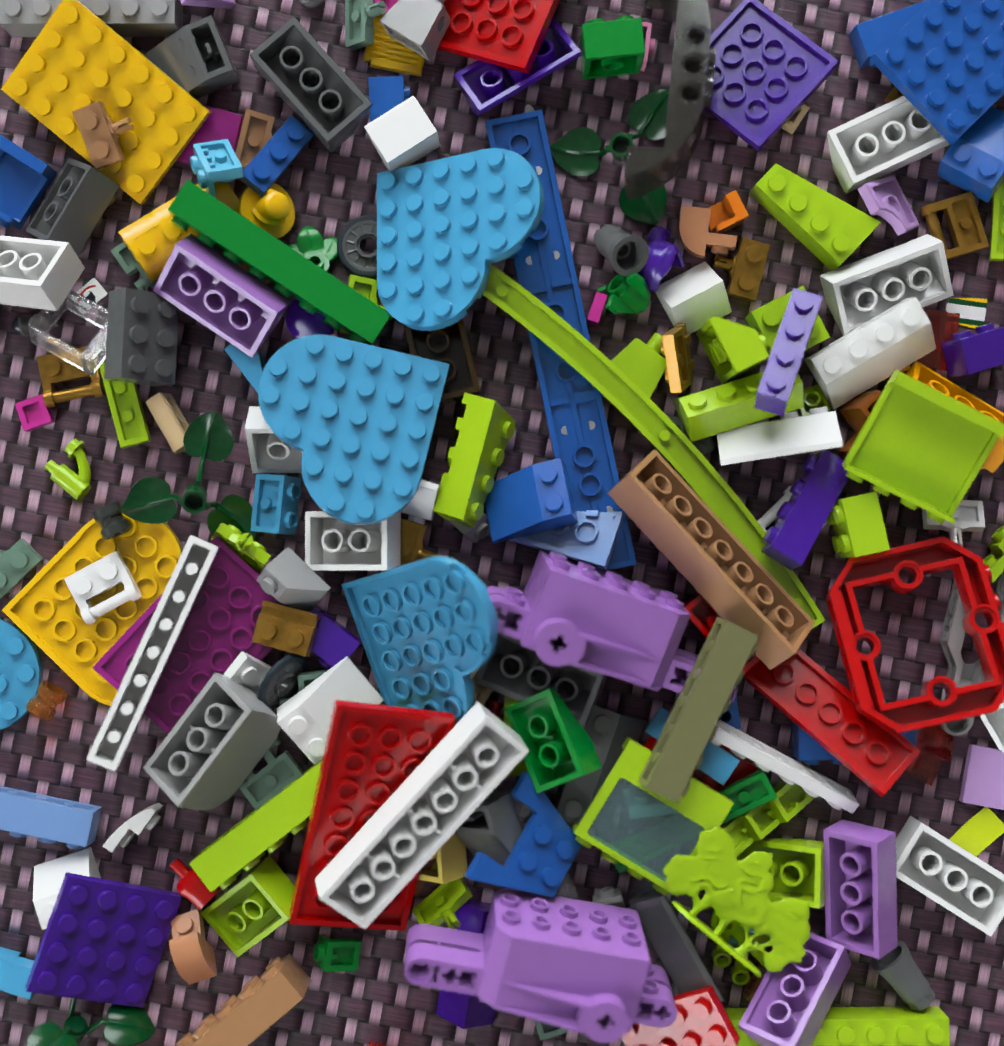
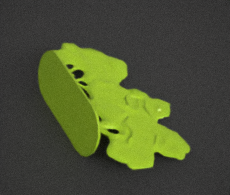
M715 827L711 831L705 830L699 833L696 845L697 856L675 855L664 867L663 873L667 876L665 882L667 892L672 895L687 894L693 897L694 907L690 911L678 901L674 900L671 903L687 919L756 976L761 978L762 974L747 959V952H762L764 955V965L772 973L781 972L789 963H802V958L806 955L804 944L811 937V927L808 923L810 917L809 903L795 898H786L776 902L769 900L768 893L774 888V878L770 873V868L773 864V853L752 852L744 860H737L735 841L723 828ZM701 890H705L706 894L700 900L698 894ZM708 907L714 908L720 920V924L715 930L711 929L697 917L700 911ZM730 923L739 924L745 931V942L738 948H734L720 936ZM753 928L755 934L749 937V930ZM768 935L770 937V941L765 944L759 945L760 943L757 941L755 944H752V941L758 936ZM772 946L771 952L768 953L764 950L766 947Z

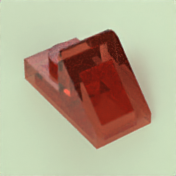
M939 725L920 730L917 737V748L921 752L917 755V759H914L903 772L932 786L943 760L950 763L952 760L953 735L944 732Z

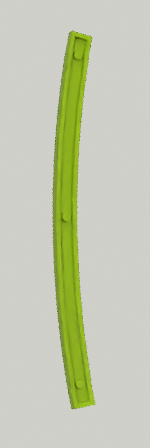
M490 264L487 285L482 295L514 318L565 360L646 437L700 499L815 622L812 628L824 622L825 618L794 571L761 552L766 543L763 541L766 532L731 487L683 432L630 378L577 330L520 284Z

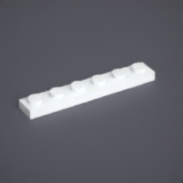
M718 719L716 734L710 741L714 745L721 746L722 744L730 748L731 752L737 757L751 759L763 771L769 772L771 770L777 773L784 782L790 785L796 783L801 786L810 796L814 798L820 796L826 799L827 803L836 810L844 809L853 814L859 806L850 789Z

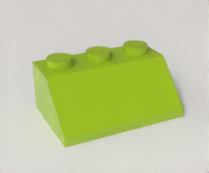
M717 316L709 318L696 333L721 384L753 369L770 357L767 352L770 350L768 342L762 334L758 335L756 329Z

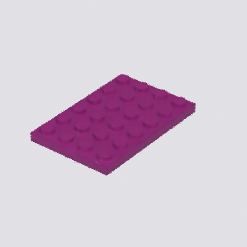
M217 536L210 543L220 548L144 711V714L167 734L174 728L214 673L224 675L242 651L261 661L272 650V647L252 642L258 616L263 607L262 601L265 600L287 606L277 601L272 595L267 594L257 581L259 574ZM163 593L92 667L117 690L121 686Z

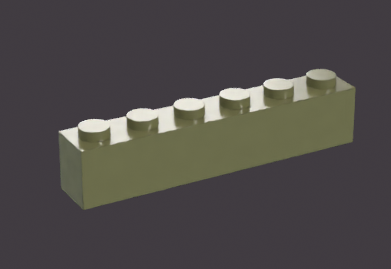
M716 618L638 779L646 789L676 803L679 802L681 796L686 795L690 787L689 779L694 769H697L702 763L704 757L703 750L707 742L711 741L716 734V723L720 715L725 713L729 707L731 700L729 696L734 686H737L743 678V667L747 659L751 658L756 651L758 635L725 619Z

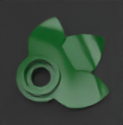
M310 226L301 229L297 237V244H287V246L313 263L319 262L318 266L329 272L330 263L338 257L337 238L331 237L323 240L319 231Z

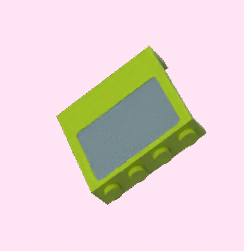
M627 736L622 744L624 750L579 824L575 823L572 829L574 834L577 835L575 840L587 848H591L594 845L602 850L601 856L613 864L620 861L628 866L626 871L639 880L646 877L654 882L652 885L654 889L668 896L669 893L665 883L667 876L663 873L664 867L675 855L697 856L696 845L699 833L720 827L734 803L728 797L692 775L689 779V790L685 796H681L678 803L646 789L638 779L652 751Z

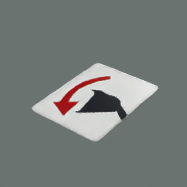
M92 278L73 297L85 311H88L106 296L107 292L95 278Z

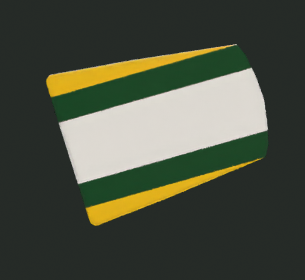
M949 298L945 311L946 321L973 329L984 325L987 299Z

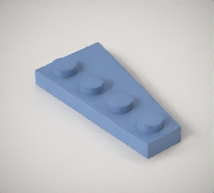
M576 511L578 523L508 541L538 550L541 549L549 553L556 552L569 559L607 569L625 513L624 511Z

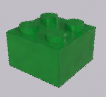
M626 15L612 21H604L599 18L591 19L587 23L582 24L579 49L582 53V56H580L582 80L640 73L645 55L642 18H633V16Z

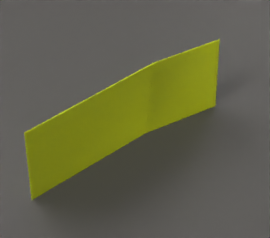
M984 807L949 840L977 857L1004 833V823L988 807Z

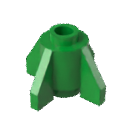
M637 272L629 276L617 274L609 285L597 289V292L608 295L606 308L614 314L635 315L644 312L650 305L651 292L648 290L645 279Z

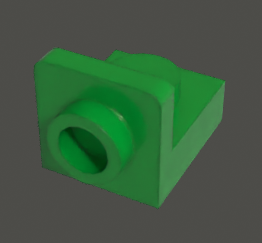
M319 934L318 943L314 945L313 949L314 961L324 972L358 971L361 941L358 938L330 939L326 934Z

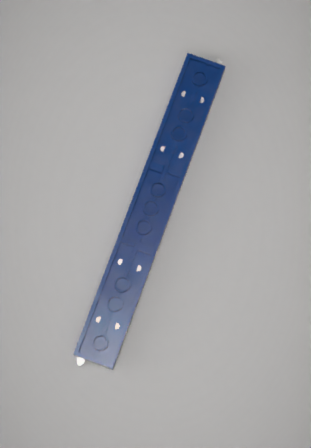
M527 104L525 113L485 121L489 147L511 150L525 158L537 172L544 189V209L536 231H531L522 242V248L519 250L520 256L513 258L517 282L590 342L542 109L534 111V108ZM528 330L554 459L561 458L567 467L576 511H623L608 494L619 482L601 393ZM626 513L607 569L594 566L596 569L607 571L637 564Z

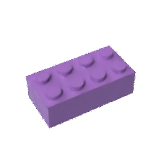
M842 819L823 830L826 939L843 945L848 950L880 959L898 947L896 832Z

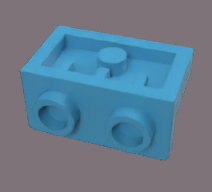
M256 473L250 531L286 535L296 534L299 522V498L302 492L301 478Z

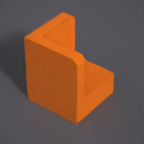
M736 190L726 194L721 202L709 207L711 214L708 229L710 233L723 234L744 223L748 218L749 214Z

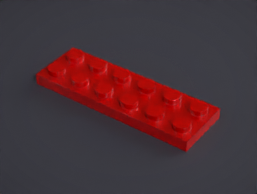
M800 649L793 656L771 670L763 661L759 660L743 675L744 680L881 797L885 795L921 752L903 735H894L856 711L852 693Z

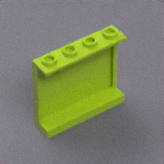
M895 369L841 465L847 470L845 475L854 481L862 483L865 479L874 484L872 489L887 497H889L890 493L901 497L899 502L912 510L920 507L928 511L927 517L940 524H943L944 520L954 524L956 520L952 516L998 438L1000 436L1004 438V423Z

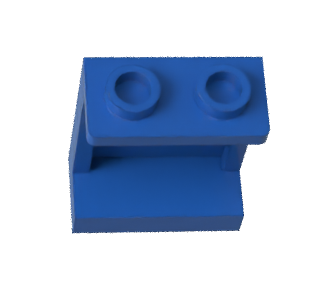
M0 135V225L7 229L10 225H13L21 230L57 172L48 164Z

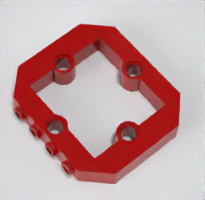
M942 536L890 548V550L849 558L825 599L855 708L859 714L895 735L986 715L998 710L1004 699V622L1002 623L999 614L1001 610L999 597L996 593L993 594L990 582H992L990 568L988 565H984L982 557ZM952 569L965 611L962 621L963 628L973 638L986 682L957 688L955 682L950 678L938 676L927 681L922 686L921 696L885 704L873 659L880 653L881 642L874 633L864 630L854 591L888 583L894 592L908 594L921 584L923 575ZM899 572H908L912 577V583H903L899 578ZM976 614L986 618V628H981L976 624ZM863 640L869 644L870 653L868 655L861 654L857 650V641ZM935 685H939L945 690L946 696L944 700H938L934 697L933 687Z

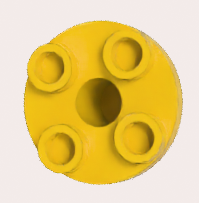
M274 183L263 197L250 187H247L239 199V214L275 238L283 237L292 228L295 220L294 204L289 194L278 184Z

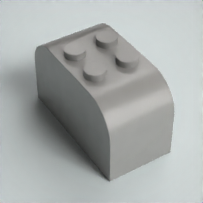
M214 673L143 769L177 807L199 810L215 808L228 800L238 790L276 740L281 729L277 723L278 716L264 702L260 701L248 686L231 680L226 675Z

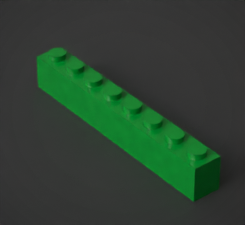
M189 180L185 182L167 209L170 216L173 217L171 222L185 232L188 228L198 234L197 239L209 248H213L214 245L224 251L222 255L235 265H238L239 262L250 268L248 273L263 282L266 278L275 284L273 289L282 296L289 298L292 295L301 301L299 306L308 313L314 315L317 312L325 317L324 323L334 330L339 331L342 328L351 334L349 336L351 341L373 345L391 317L386 310Z

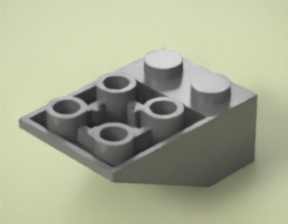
M212 15L183 26L144 54L147 59L195 99L240 82Z
M492 791L454 833L474 856H476L477 852H482L504 866L522 830L513 798L509 796L511 792Z

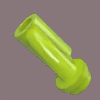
M75 438L69 442L64 451L68 454V458H76L79 474H76L64 463L58 465L53 460L48 461L44 469L51 474L50 479L79 501L91 489V469L83 450L85 442Z

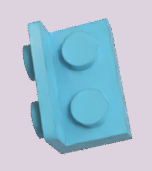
M228 139L193 144L194 156H190V163L193 174H197L201 189L205 188L207 193L216 197L214 182L227 183L237 178H243L242 165Z

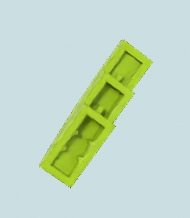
M781 781L773 787L777 798L724 824L721 828L735 841L736 857L754 841H761L780 823H787L814 797L807 794L796 783L790 785Z

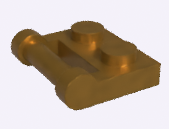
M972 191L923 206L919 209L921 217L926 219L930 235L943 241L947 261L989 247ZM941 211L944 212L955 247L949 250L937 217V213Z
M90 345L36 357L43 387V400L47 408L55 407L58 403L93 395L97 398L106 395L96 346ZM91 377V384L61 391L55 390L56 384Z

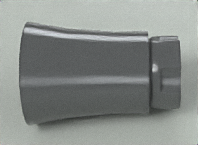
M604 224L602 228L596 230L593 241L596 243L598 251L610 262L618 274L629 276L643 269L649 257V248L644 239L631 235L612 224Z
M897 941L898 947L880 959L873 958L872 968L890 984L904 1003H907L912 1010L921 1011L930 1006L931 1001L935 998V993L914 961L906 943Z

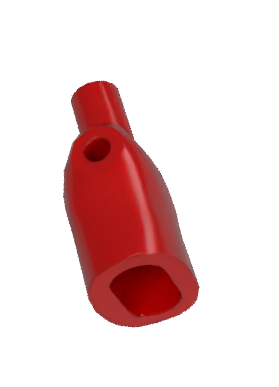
M179 858L169 866L181 878L176 886L178 893L190 900L199 910L221 889L217 887L210 892L192 868L189 869Z

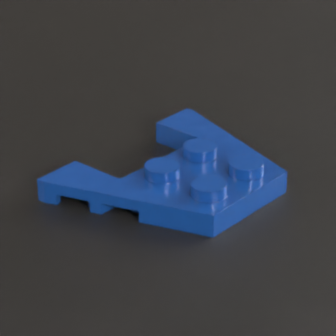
M522 772L509 796L532 811V815L504 866H502L484 853L477 852L464 876L471 880L554 897L582 844L575 840L576 835L543 791L540 793L536 792L530 774Z

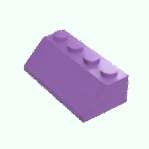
M193 234L176 243L153 289L155 293L251 358L256 355L275 329L291 302L240 266L227 260L215 249L204 245Z
M810 932L811 937L804 944L806 955L802 958L801 964L789 963L781 972L772 973L767 970L738 1024L739 1029L761 1046H811L852 965L845 946Z

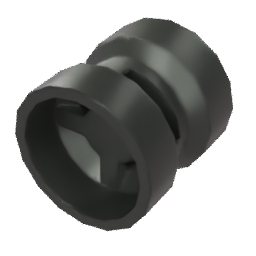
M119 501L109 503L92 512L95 522L100 523L102 527L101 534L104 540L115 538L132 529L129 520L124 519L120 511L121 504Z

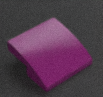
M205 106L212 113L176 162L191 164L190 156H194L193 144L228 139L234 152H236L244 116Z

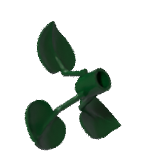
M669 88L650 92L638 99L628 113V124L631 128L638 130V133H617L611 138L609 145H606L602 151H599L601 148L600 137L595 131L586 127L575 128L550 145L551 154L557 164L566 172L578 177H586L596 173L600 165L598 157L605 156L609 152H611L615 160L626 162L634 182L626 184L621 189L619 195L621 210L632 220L652 226L659 223L665 212L667 203L666 189L662 180L655 174L648 173L638 179L631 161V157L634 154L633 140L642 137L644 134L649 140L658 141L672 133L676 124V109L673 91Z
M212 411L200 415L186 429L183 439L185 451L188 455L201 457L195 484L188 486L184 490L182 497L177 494H171V488L165 480L158 477H145L134 484L120 510L124 515L134 520L159 524L171 520L176 515L177 506L173 500H176L190 514H198L203 510L215 507L207 517L208 529L212 535L223 522L226 525L235 526L242 534L249 533L247 538L252 535L253 541H255L256 531H250L253 509L250 503L243 497L234 494L224 497L221 504L218 502L207 503V492L200 486L206 458L214 462L221 461L230 455L234 446L232 431L220 413Z
M71 998L69 1012L66 1016L67 1019L62 1028L53 1022L43 1023L32 1031L26 1046H78L84 1035H91L92 1031L102 1025H106L103 1036L110 1044L114 1046H134L150 1039L155 1033V1027L144 1008L112 1004L108 1008L107 1019H101L89 1027L82 1016L74 1015L76 999Z

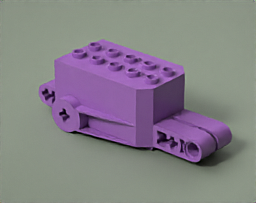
M540 549L524 592L510 586H506L505 589L495 586L487 587L498 618L497 632L519 639L521 647L536 651L542 662L549 666L560 667L570 664L656 692L663 687L681 693L698 658L697 654L678 648L690 614L684 608V603L677 599L678 596L667 590L660 591L651 588L648 584L641 581L625 579L611 571H601L593 565L582 561L575 562L556 552L549 553ZM734 686L729 696L731 699L730 703L737 696V686Z
M506 887L493 893L483 934L429 924L414 925L407 932L405 976L411 984L475 995L478 996L480 1002L488 1003L495 1009L575 1032L585 1033L591 1040L599 1043H611L619 1040L625 1035L626 1031L631 1032L633 1023L666 1027L671 1025L677 1018V1008L667 972L663 967L650 963L638 910L561 896L549 897Z

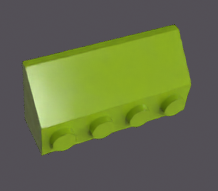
M764 371L673 399V405L690 441L694 442L778 416L754 408L757 391ZM799 375L797 376L785 413L804 407L803 381Z

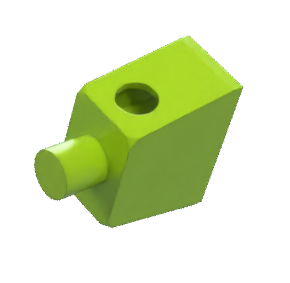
M656 332L647 344L635 338L611 360L649 398H651L667 367L666 359L660 355L662 353L660 347L662 336Z

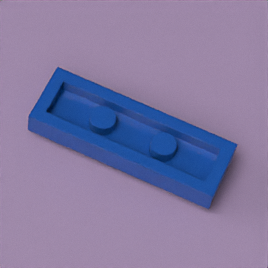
M291 115L245 167L243 178L238 179L263 197L267 190L270 189L312 140L314 133Z

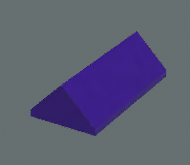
M552 17L529 74L477 60L455 73L454 77L476 116L483 114L582 56V53L557 20Z
M468 900L455 912L458 921L461 923L460 928L455 926L457 930L483 934L491 903ZM440 990L436 1014L462 1029L493 1024L496 1009L488 1003L480 1002L478 996Z

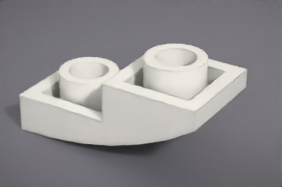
M156 803L134 815L107 839L103 847L112 853L120 846L125 848L135 835L134 833L139 836L146 829L151 831L161 818L158 812L163 805Z

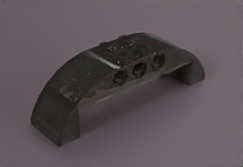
M645 0V9L677 10L664 148L627 146L624 173L626 199L644 196L665 185L688 163L697 148L702 134L705 108L711 109L716 58V48H710L711 18L706 0Z

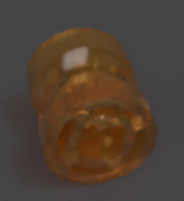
M42 680L37 687L38 693L35 697L30 698L26 708L35 716L51 721L57 713L56 707L64 702L67 693L59 686Z

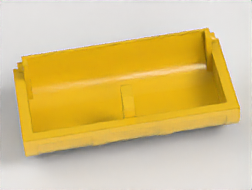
M214 182L215 198L239 213V199L229 184ZM175 197L117 232L151 283L160 277L176 243L190 234L198 236L191 229L188 228L185 232L171 222L173 217L170 216L167 209Z

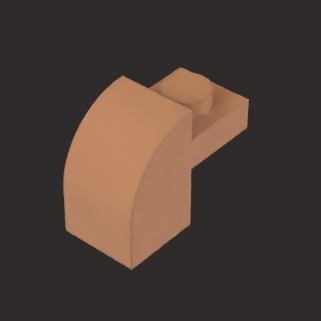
M682 206L679 238L688 253L697 258L704 259L706 248H711V253L728 255L729 250H735L736 235L708 232L711 209Z
M195 909L175 916L171 921L173 939L169 940V947L179 975L189 985L217 976L214 948L205 939L201 911Z

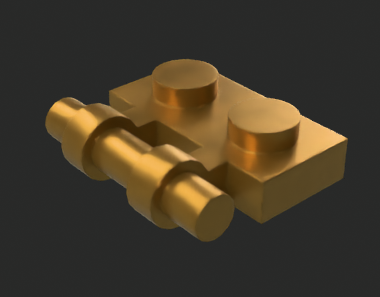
M686 323L675 324L674 328L663 334L661 339V352L665 355L667 365L665 380L670 385L671 393L683 392L692 384L691 381L694 380L693 370L695 369L694 359H691L689 345L692 342L690 334L687 333Z

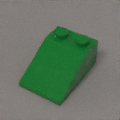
M553 687L504 708L511 728L521 736L529 749V752L523 759L537 793L602 768L591 738Z

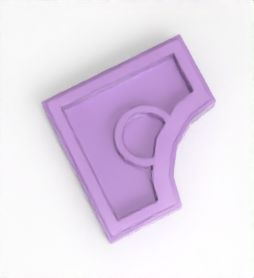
M894 175L866 183L858 188L869 213L885 219L898 236L919 227V222Z

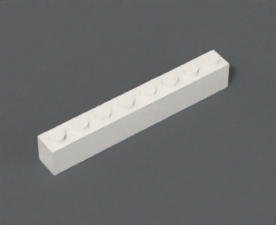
M190 535L86 760L112 771H116L220 547Z

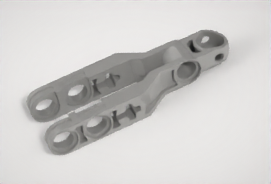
M1004 571L999 577L995 591L1001 604L999 614L1002 623L1004 622ZM954 578L939 644L948 663L946 677L953 680L957 688L984 682L985 678L979 659L973 663L966 664L961 656L965 637L962 623L965 611ZM943 689V691H942V699L944 700V699H945V696H946V692H945V690ZM974 717L940 724V727L950 735L960 736L971 729Z

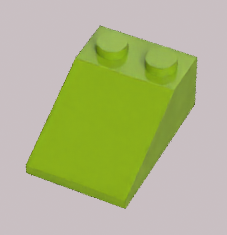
M763 838L761 841H754L737 856V860H744L752 852L773 853V864L770 868V873L774 878V888L768 893V898L771 902L795 898L807 901L811 908L820 909L825 905L824 841L794 838Z
M269 855L201 912V915L238 958L290 919V907L295 885Z

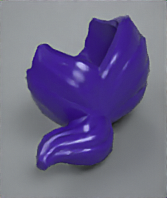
M661 226L653 227L648 233L647 237L650 242L648 244V261L643 269L638 272L645 279L648 289L652 291L659 290V283L672 266L681 268L685 266L680 249L675 244L667 242L670 237V229H665Z

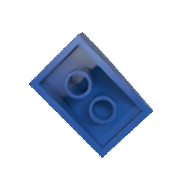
M991 106L950 146L940 160L937 176L966 192L972 191L974 196L988 203L1004 181V112Z
M561 458L530 465L495 481L493 489L487 494L485 499L493 544L578 523L568 470Z

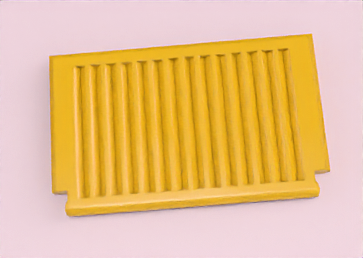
M384 15L376 16L374 18V44L365 47L363 61L371 62V68L421 77L425 58L391 38L379 21Z

